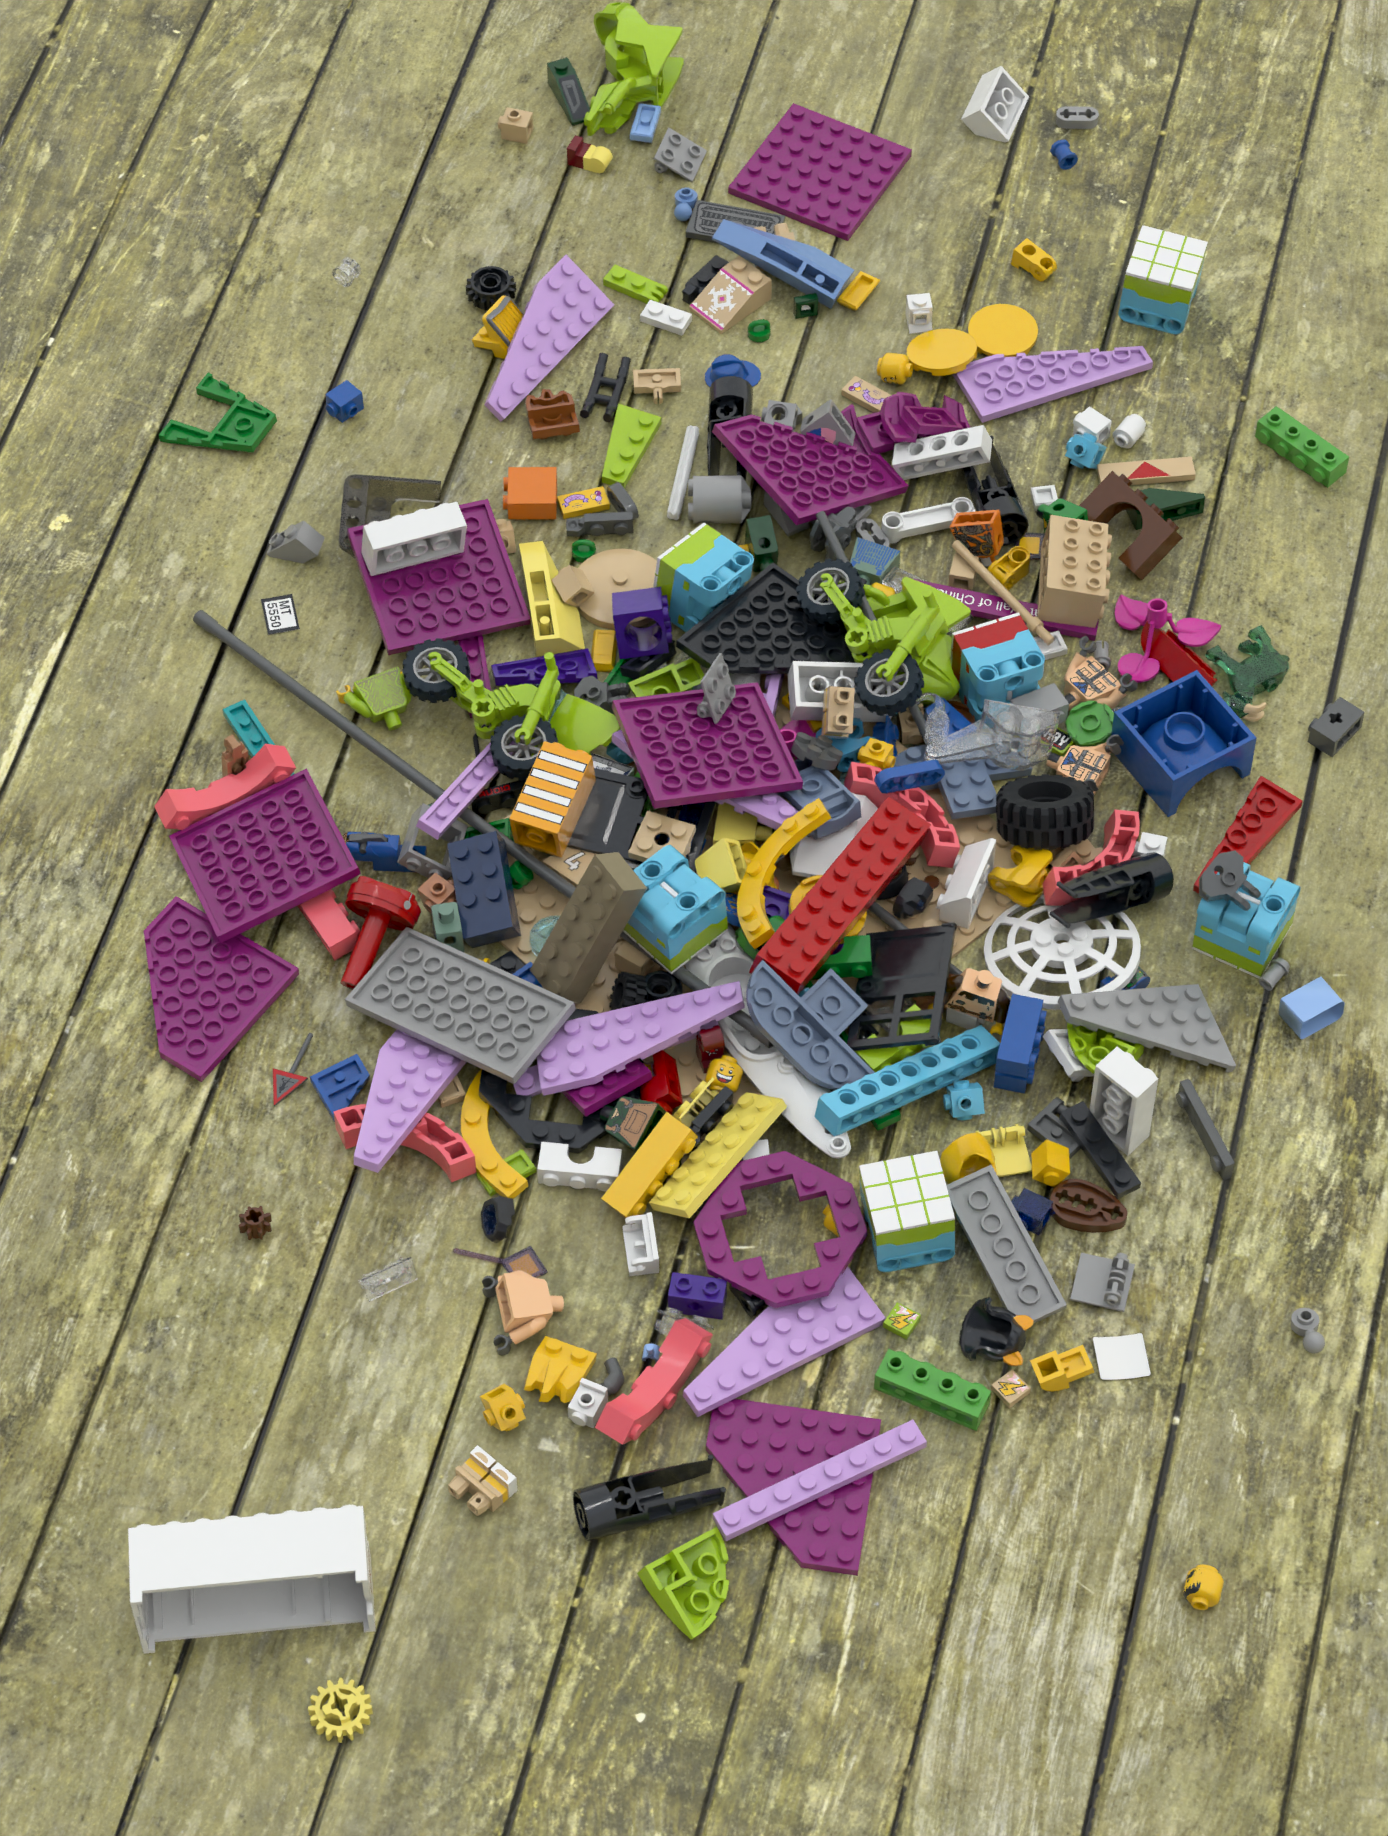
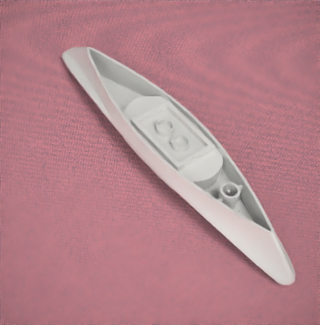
M728 923V931L685 963L688 971L710 987L740 981L745 1008L741 1010L750 1016L746 991L751 976L749 971L754 959L738 944L737 938L739 936H735V930ZM728 1016L717 1021L723 1034L724 1048L731 1057L737 1059L736 1064L742 1067L743 1074L764 1096L783 1099L787 1108L781 1114L804 1137L825 1154L837 1159L847 1156L851 1150L848 1133L845 1132L838 1136H833L814 1117L819 1097L825 1093H830V1089L810 1081L775 1046L772 1048L766 1047L754 1038L750 1032Z

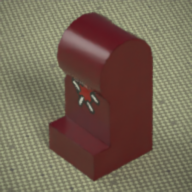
M719 1025L713 1026L710 1029H701L696 1035V1055L703 1074L707 1073L712 1060L721 1059L722 1055H724L725 1043Z

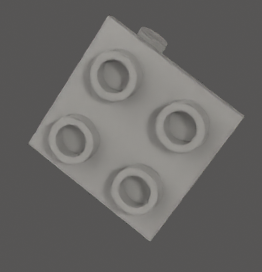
M668 128L653 158L656 160L654 164L655 170L658 173H663L669 168L693 182L707 150Z
M722 653L718 654L700 682L705 696L703 697V702L697 707L698 716L701 718L712 717L714 724L718 723L736 695L735 686L731 682L728 665L725 663Z
M1081 1253L1070 1300L1124 1312L1135 1264L1129 1263L1128 1256L1124 1253H1118L1113 1259Z

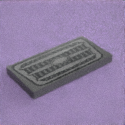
M697 200L686 229V237L717 243L712 240V237L723 219L751 228L763 226L766 228V232L775 235L774 225L785 223V216Z

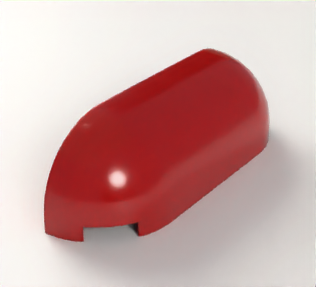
M1148 621L1141 633V646L1144 653L1150 628ZM1154 628L1148 658L1158 660L1160 670L1173 682L1198 670L1213 687L1217 682V679L1214 678L1216 674L1214 670L1189 646L1180 643L1178 636L1170 629L1165 632L1161 628Z

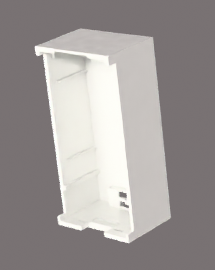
M345 1505L335 1509L319 1507L312 1511L304 1512L288 1510L282 1514L269 1515L267 1513H258L251 1517L228 1516L219 1520L203 1518L195 1522L181 1523L171 1521L165 1525L152 1526L141 1524L135 1528H128L130 1604L144 1654L155 1653V1642L358 1622H363L364 1632L376 1631L371 1555L366 1536L363 1506Z

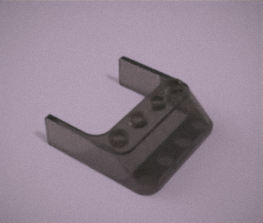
M359 474L348 476L344 481L339 547L356 559L347 535L348 528L367 525L373 521L380 522L390 519L392 505L400 500L439 503L441 481Z

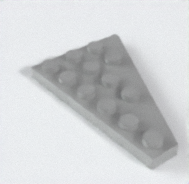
M1199 984L1061 995L1057 1001L1067 1023L1084 1026L1096 1032L1099 1028L1114 1033L1115 1038L1131 1043H1139L1151 1049L1157 1046L1169 1050L1170 1055L1189 1061L1194 1060L1205 1066L1211 1063L1224 1067L1226 1072H1233L1236 1067Z

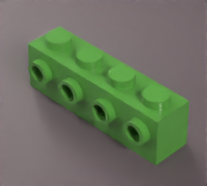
M1274 407L1257 421L1255 437L1261 443L1272 448L1280 456L1292 462L1298 469L1303 470L1327 488L1346 473L1349 461L1348 455L1279 407Z
M888 1349L875 1374L874 1389L977 1431L990 1405L991 1390H988L984 1385L961 1379L959 1375L953 1372H944L935 1368L929 1362H920L910 1358L909 1355L902 1351Z

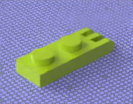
M616 264L603 278L604 286L648 304L649 300L659 303L668 292V288L665 285Z

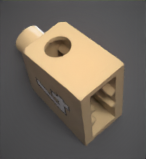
M566 847L562 858L550 855L543 861V864L577 887L596 853Z

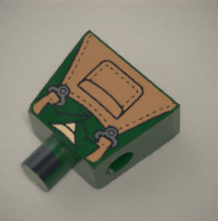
M623 1096L619 1098L615 1107L610 1105L603 1106L600 1112V1119L607 1122L605 1131L636 1153L666 1111L658 1103Z

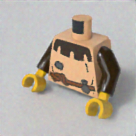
M966 968L961 974L948 977L945 1007L992 1023L995 1021L996 1023L991 1027L989 1033L991 1035L998 1033L1002 1038L1003 1024H1005L1010 1005L1009 996L1001 988L1002 980L994 977L988 970L977 971L971 968ZM931 1003V1004L928 1006L927 1010H928V1009H933V1004H934V1003Z

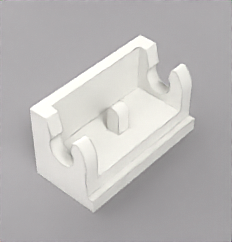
M652 1212L625 1218V1223L628 1225L622 1227L629 1276L659 1273V1256Z

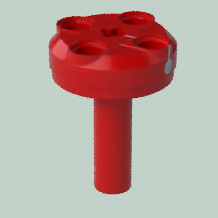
M359 876L358 881L350 885L345 905L352 912L364 918L365 921L340 983L343 986L353 990L368 973L387 928L403 931L406 927L414 928L421 914V909L414 894L366 876Z

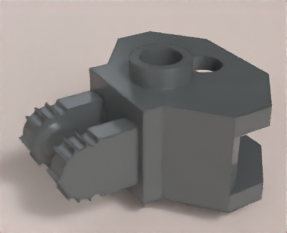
M849 506L843 508L837 515L831 513L827 516L843 551H845V548L851 541L853 528L857 526V520L855 519L856 511L854 507ZM816 520L810 532L811 549L817 552H822L826 549V559L836 561L830 544L818 520Z
M593 675L584 677L574 689V696L578 698L585 696L583 700L597 705L615 715L612 709L613 700L627 699L629 697L626 695L630 693V687L626 683L609 686L607 682L602 683Z
M1236 851L1218 854L1199 878V896L1205 901L1225 899L1228 902L1231 900L1244 911H1248L1251 906L1236 891L1241 887L1251 897L1257 899L1261 893L1246 880L1243 856ZM1214 871H1218L1220 875H1216Z

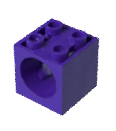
M661 587L612 593L613 620L619 658L626 659L669 653L668 643H673L672 625L668 612L667 595L662 596ZM638 617H649L657 621L654 625L647 628H637L629 624L630 621Z

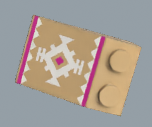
M738 256L722 267L689 306V310L722 334L771 300L772 280L744 258Z

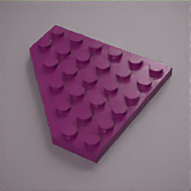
M752 414L715 424L712 431L796 525L816 520V514L820 511H824L829 516L831 513H839L848 506L856 508L906 493L909 486L879 454L873 452L870 455L857 452V447L841 442L838 445L825 442V437L806 432V435L793 432V427L774 422L771 425L760 421L761 417Z
M177 896L144 930L160 1057L198 1081L203 1082L299 975V968L242 934L220 943L207 914Z
M733 1399L712 1410L706 1451L709 1455H713V1458L723 1468V1472L734 1486L738 1487L745 1497H748L879 1436L881 1419ZM874 1472L767 1522L772 1533L783 1546L788 1548L794 1556V1560L801 1568L858 1576Z

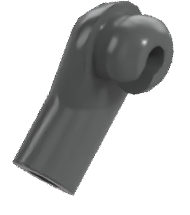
M615 1357L604 1362L608 1376L604 1379L603 1383L599 1384L607 1388L608 1397L611 1394L617 1393L625 1380L619 1362Z

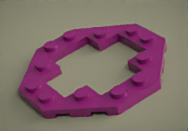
M787 1151L739 1161L717 1186L694 1220V1229L707 1273L715 1278L720 1277L732 1284V1287L750 1296L753 1294L765 1300V1304L773 1308L829 1296L835 1287L837 1279L844 1273L851 1262L853 1254L867 1237L866 1225L853 1185ZM793 1179L799 1202L826 1196L839 1237L814 1243V1250L820 1267L768 1279L761 1256L734 1262L722 1220L747 1215L741 1191Z

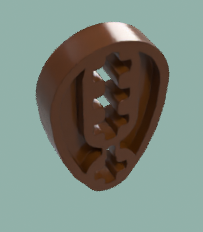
M1068 1179L1059 1183L1051 1193V1215L1058 1224L1065 1228L1081 1232L1098 1233L1119 1230L1126 1224L1128 1212L1125 1206L1115 1196L1096 1184L1082 1179ZM1062 1197L1067 1198L1064 1204L1059 1202ZM1075 1201L1080 1202L1077 1208L1072 1206ZM1088 1205L1093 1206L1090 1212L1085 1210ZM1114 1213L1119 1214L1116 1220L1111 1219V1216Z

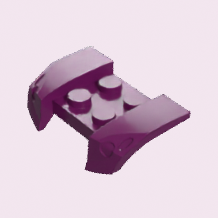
M901 392L903 406L922 407L916 395ZM853 403L841 411L855 431L853 446L857 447V452L870 455L871 452L879 454L894 450L895 444L901 443L894 442L886 433L882 425L880 412L857 417ZM917 435V439L925 438L923 436Z
M900 392L885 398L880 410L883 428L894 442L916 443L917 435L929 437L930 435H939L971 428L963 405L945 395L942 408L903 406V396Z

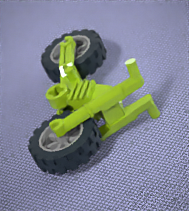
M825 559V562L820 563L819 561L811 569H806L805 575L801 576L798 581L799 586L796 588L797 599L804 613L812 621L817 620L820 624H825V622L835 624L836 621L841 620L848 631L845 636V642L852 652L855 662L863 663V666L858 668L856 672L857 677L854 679L855 690L863 706H866L869 712H876L879 716H884V714L894 716L895 713H903L907 711L906 708L909 706H914L915 700L922 695L921 688H924V681L922 679L924 677L919 664L936 642V637L939 633L947 634L949 632L944 616L938 614L940 608L932 590L927 589L923 592L927 606L916 621L908 617L887 618V616H884L883 619L878 618L877 621H870L864 616L862 610L857 608L861 606L863 602L862 597L865 596L864 583L857 569L853 568L850 562L847 561L845 563L842 559H836V561ZM839 580L845 582V583H842V584L837 585L838 582H839ZM815 594H822L814 600ZM866 651L868 655L866 657H863L861 653H864ZM873 685L880 686L874 692L872 691Z
M436 638V641H431V639L425 640L423 644L420 645L418 643L412 651L409 650L407 652L406 659L403 660L402 672L406 688L410 689L411 695L414 697L418 696L419 700L424 702L428 700L430 703H437V701L441 700L446 702L451 699L462 709L470 712L473 715L477 736L481 739H490L493 763L495 767L498 766V771L502 774H507L508 778L514 779L516 777L521 781L528 778L541 749L537 748L538 744L544 741L558 743L556 731L554 728H551V724L548 722L556 705L555 701L560 698L561 684L557 680L559 670L552 652L544 654L547 671L538 688L531 684H520L511 687L506 684L504 685L505 687H500L499 690L496 689L493 692L484 688L483 681L480 679L474 682L470 681V667L467 654L463 652L460 645H454V642L451 640H447V642L441 638ZM422 675H428L425 679L420 677ZM513 741V742H515L517 745H509V744ZM508 752H516L514 756L508 754Z

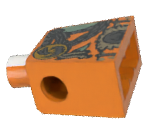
M987 510L956 513L949 526L953 536L974 556L980 557L981 563L984 566H990L996 561L995 556L998 555L1004 543L1000 511Z

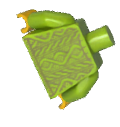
M399 667L354 682L353 692L349 685L345 686L346 692L344 693L336 691L340 703L347 704L364 718H370L373 723L385 720L389 731L402 726L398 714L406 711L407 704L412 699L410 689L406 688L403 672H400Z

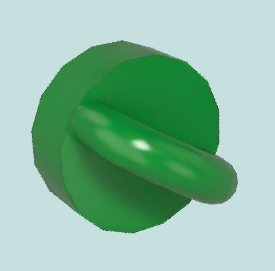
M759 319L752 321L748 325V337L750 340L759 343L769 339L771 328L768 320Z
M577 540L572 544V556L579 563H583L596 554L595 543L590 540Z
M518 860L509 867L514 889H521L534 879L533 872Z

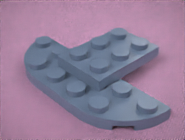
M988 737L970 738L945 755L931 756L926 745L910 747L896 756L894 766L938 760L945 771L944 777L935 784L919 788L922 790L939 788L951 819L996 813L997 794L991 781L1029 776L1032 772V767L1023 754L1005 743Z
M764 960L757 965L749 978L746 991L750 1016L758 1030L806 1078L822 1087L837 1090L845 1084L862 1079L867 1074L875 1073L839 1037L868 1005L831 968L800 998Z

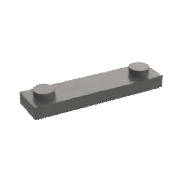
M1189 1079L1180 1081L1179 1090L1176 1093V1099L1180 1108L1185 1109L1210 1156L1213 1170L1220 1174L1222 1180L1231 1178L1235 1162L1192 1082Z

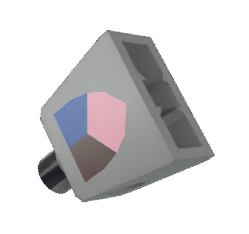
M832 399L802 420L801 434L806 435V432L825 437V442L838 445L841 442L853 446L855 431Z

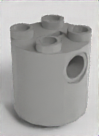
M693 475V479H688V496H693V503H688V520H693V524L742 523L751 510V489L741 475Z

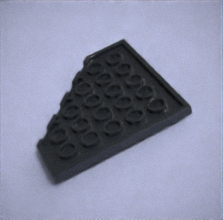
M775 563L770 564L676 641L678 649L707 669L710 668L718 654L722 653L724 661L728 665L729 674H788L793 661L856 663L852 652L845 642V636L848 631L841 620L836 621L835 624H830L829 622L820 624L817 620L812 621L804 613L797 599L796 588L799 586V580ZM815 594L814 600H816L821 595ZM865 651L864 653H861V655L863 657H866L868 653H866Z

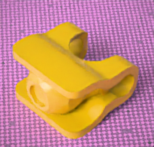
M1014 845L1010 852L1011 859L1017 867L1010 869L1002 867L993 868L988 874V883L993 890L1007 896L1018 905L1031 907L1044 893L1042 884L1051 871L1046 867L1053 860L1052 852L1047 849L1034 850V848L1026 849L1021 848L1020 845Z

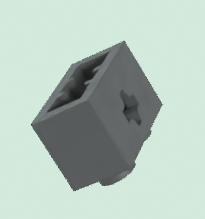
M1339 697L1333 704L1329 703L1326 706L1323 715L1319 719L1315 718L1308 727V731H1310L1308 743L1333 757L1362 727L1365 712Z

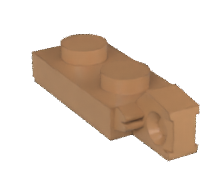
M232 734L224 739L226 750L222 752L221 756L222 777L229 774L237 775L247 768L245 764L249 761L248 750L242 741L238 742Z

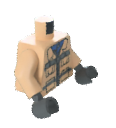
M1084 636L1079 641L1081 651L1075 654L1064 677V697L1069 703L1068 711L1086 701H1097V703L1102 705L1104 703L1113 710L1126 696L1127 691L1133 692L1137 689V682L1132 680L1128 684L1132 679L1129 673L1122 675L1119 682L1092 656L1087 658V654L1093 653L1097 645L1092 641L1091 645L1085 648L1089 638Z
M1115 734L1110 736L1106 743L1097 746L1079 747L1073 745L1070 746L1064 757L1052 752L1048 757L1046 766L1057 770L1056 775L1073 777L1077 781H1083L1091 788L1095 795L1109 771L1111 752L1114 755L1120 754V745H1123L1124 742L1119 735Z
M522 1270L504 1273L498 1276L496 1280L492 1276H485L482 1280V1284L485 1287L482 1291L485 1297L491 1298L497 1294L504 1331L509 1333L507 1337L501 1334L497 1335L493 1340L495 1346L505 1343L503 1347L497 1349V1353L501 1356L510 1352V1344H518L545 1328L553 1312H562L564 1299L562 1296L550 1295L547 1282L544 1279L535 1278Z

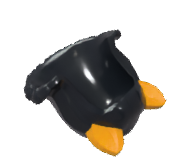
M991 1297L975 1302L965 1315L962 1329L960 1330L959 1345L964 1356L970 1361H975L976 1355H979L986 1360L1005 1362L1010 1366L1022 1365L1023 1358L1020 1352L1026 1344L1025 1331L1032 1327L1034 1320L1027 1315H1015L1003 1307L992 1306L990 1304L992 1301Z

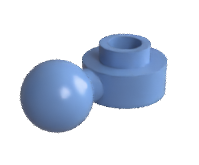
M682 188L675 193L676 207L674 215L679 221L690 219L692 208H694L698 200L696 191L691 188Z

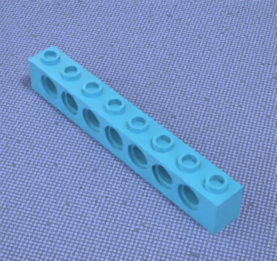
M982 1025L968 1029L960 1035L947 1038L940 1044L927 1047L922 1052L913 1056H907L902 1061L893 1065H887L882 1070L873 1074H867L862 1079L845 1084L833 1092L823 1094L817 1102L814 1117L833 1136H838L948 1086L955 1081H959L996 1064L1000 1042Z

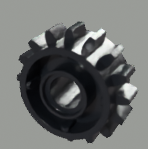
M486 266L474 273L472 272L471 278H467L466 295H468L469 302L473 301L474 307L488 311L501 296H509L511 299H515L516 282H514V276H509L507 270L505 271L496 266Z

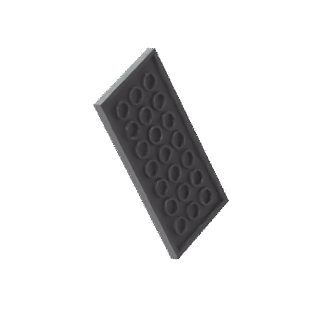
M409 927L403 930L345 998L348 1007L513 1084L519 1080L576 1010L575 1003Z

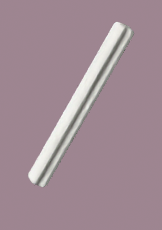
M689 425L686 429L667 510V517L670 520H678L681 515L699 437V428L697 426Z

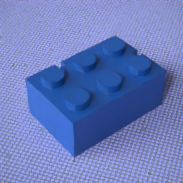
M1012 994L996 1059L994 1088L1025 1094L1027 1084L1033 1083L1035 1063L1038 1062L1040 1042L1043 1041L1045 1032L1044 1025L1047 1011L1042 1010L1044 1000Z

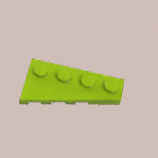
M618 404L602 473V483L612 485L619 482L625 489L661 426L662 417Z

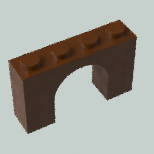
M1111 471L1079 506L1087 509L1088 521L1106 524L1122 511H1140L1143 520L1141 532L1137 539L1121 554L1119 559L1136 576L1143 580L1183 537L1176 532L1179 527L1170 518L1165 521L1161 517L1164 512L1154 503L1149 506L1145 502L1148 497L1137 488L1134 491L1130 488L1133 483L1123 473L1118 476Z

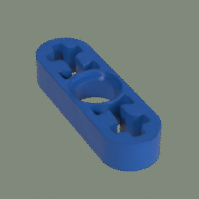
M928 760L884 769L875 776L874 782L881 793H891L935 784L944 777L945 771L938 760Z

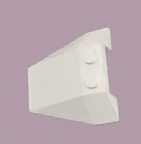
M852 793L860 801L862 817L828 836L817 840L805 836L789 851L792 875L803 877L823 875L877 811L878 807L865 795Z

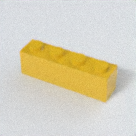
M666 1112L601 1199L625 1218L643 1215L647 1209V1203L663 1187V1182L678 1169L679 1161L684 1154H688L694 1148L698 1136L689 1127Z

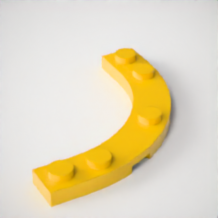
M820 798L807 804L795 815L784 820L782 825L761 846L746 868L738 892L737 914L741 928L754 949L768 941L775 933L766 914L765 896L763 895L764 886L769 884L777 868L774 864L781 854L786 855L800 840L832 818Z
M481 1069L470 1084L462 1105V1138L475 1155L476 1172L500 1196L514 1199L528 1187V1180L506 1163L492 1144L488 1132L490 1105L479 1097Z

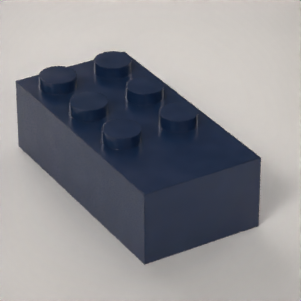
M497 831L447 843L463 940L471 948H476L521 936L505 840Z

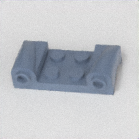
M806 757L804 761L799 758L794 761L803 780L802 789L777 793L781 797L784 796L798 811L820 798L832 818L807 835V837H812L815 840L833 834L862 817L860 801L829 770L812 766L813 761Z

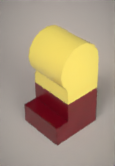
M576 135L567 147V165L595 173H603L613 158L609 149L583 142V137Z

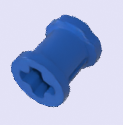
M1065 139L1056 141L1050 150L1051 154L1057 157L1058 165L1063 170L1072 168L1078 161L1077 155L1071 152L1069 149L1070 145Z

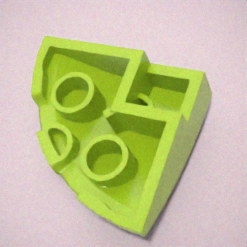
M690 658L633 680L628 685L635 697L692 691L691 688L693 686L701 685L700 682L705 675L699 663Z
M569 694L564 697L549 722L551 728H554L556 731L558 743L571 750H583L591 755L590 751L600 745L607 747L612 742V733L621 730L615 715L597 705Z
M1067 1023L1068 1042L1074 1055L1093 1074L1095 1073V1066L1116 1047L1130 1053L1136 1061L1144 1053V1046L1142 1044L1115 1038L1114 1033L1099 1028L1096 1032L1084 1026Z
M715 1527L646 1565L637 1573L663 1612L691 1640L711 1625L717 1617L715 1615L721 1603L726 1599L729 1587V1580L726 1579V1564L728 1562L726 1546L718 1528Z

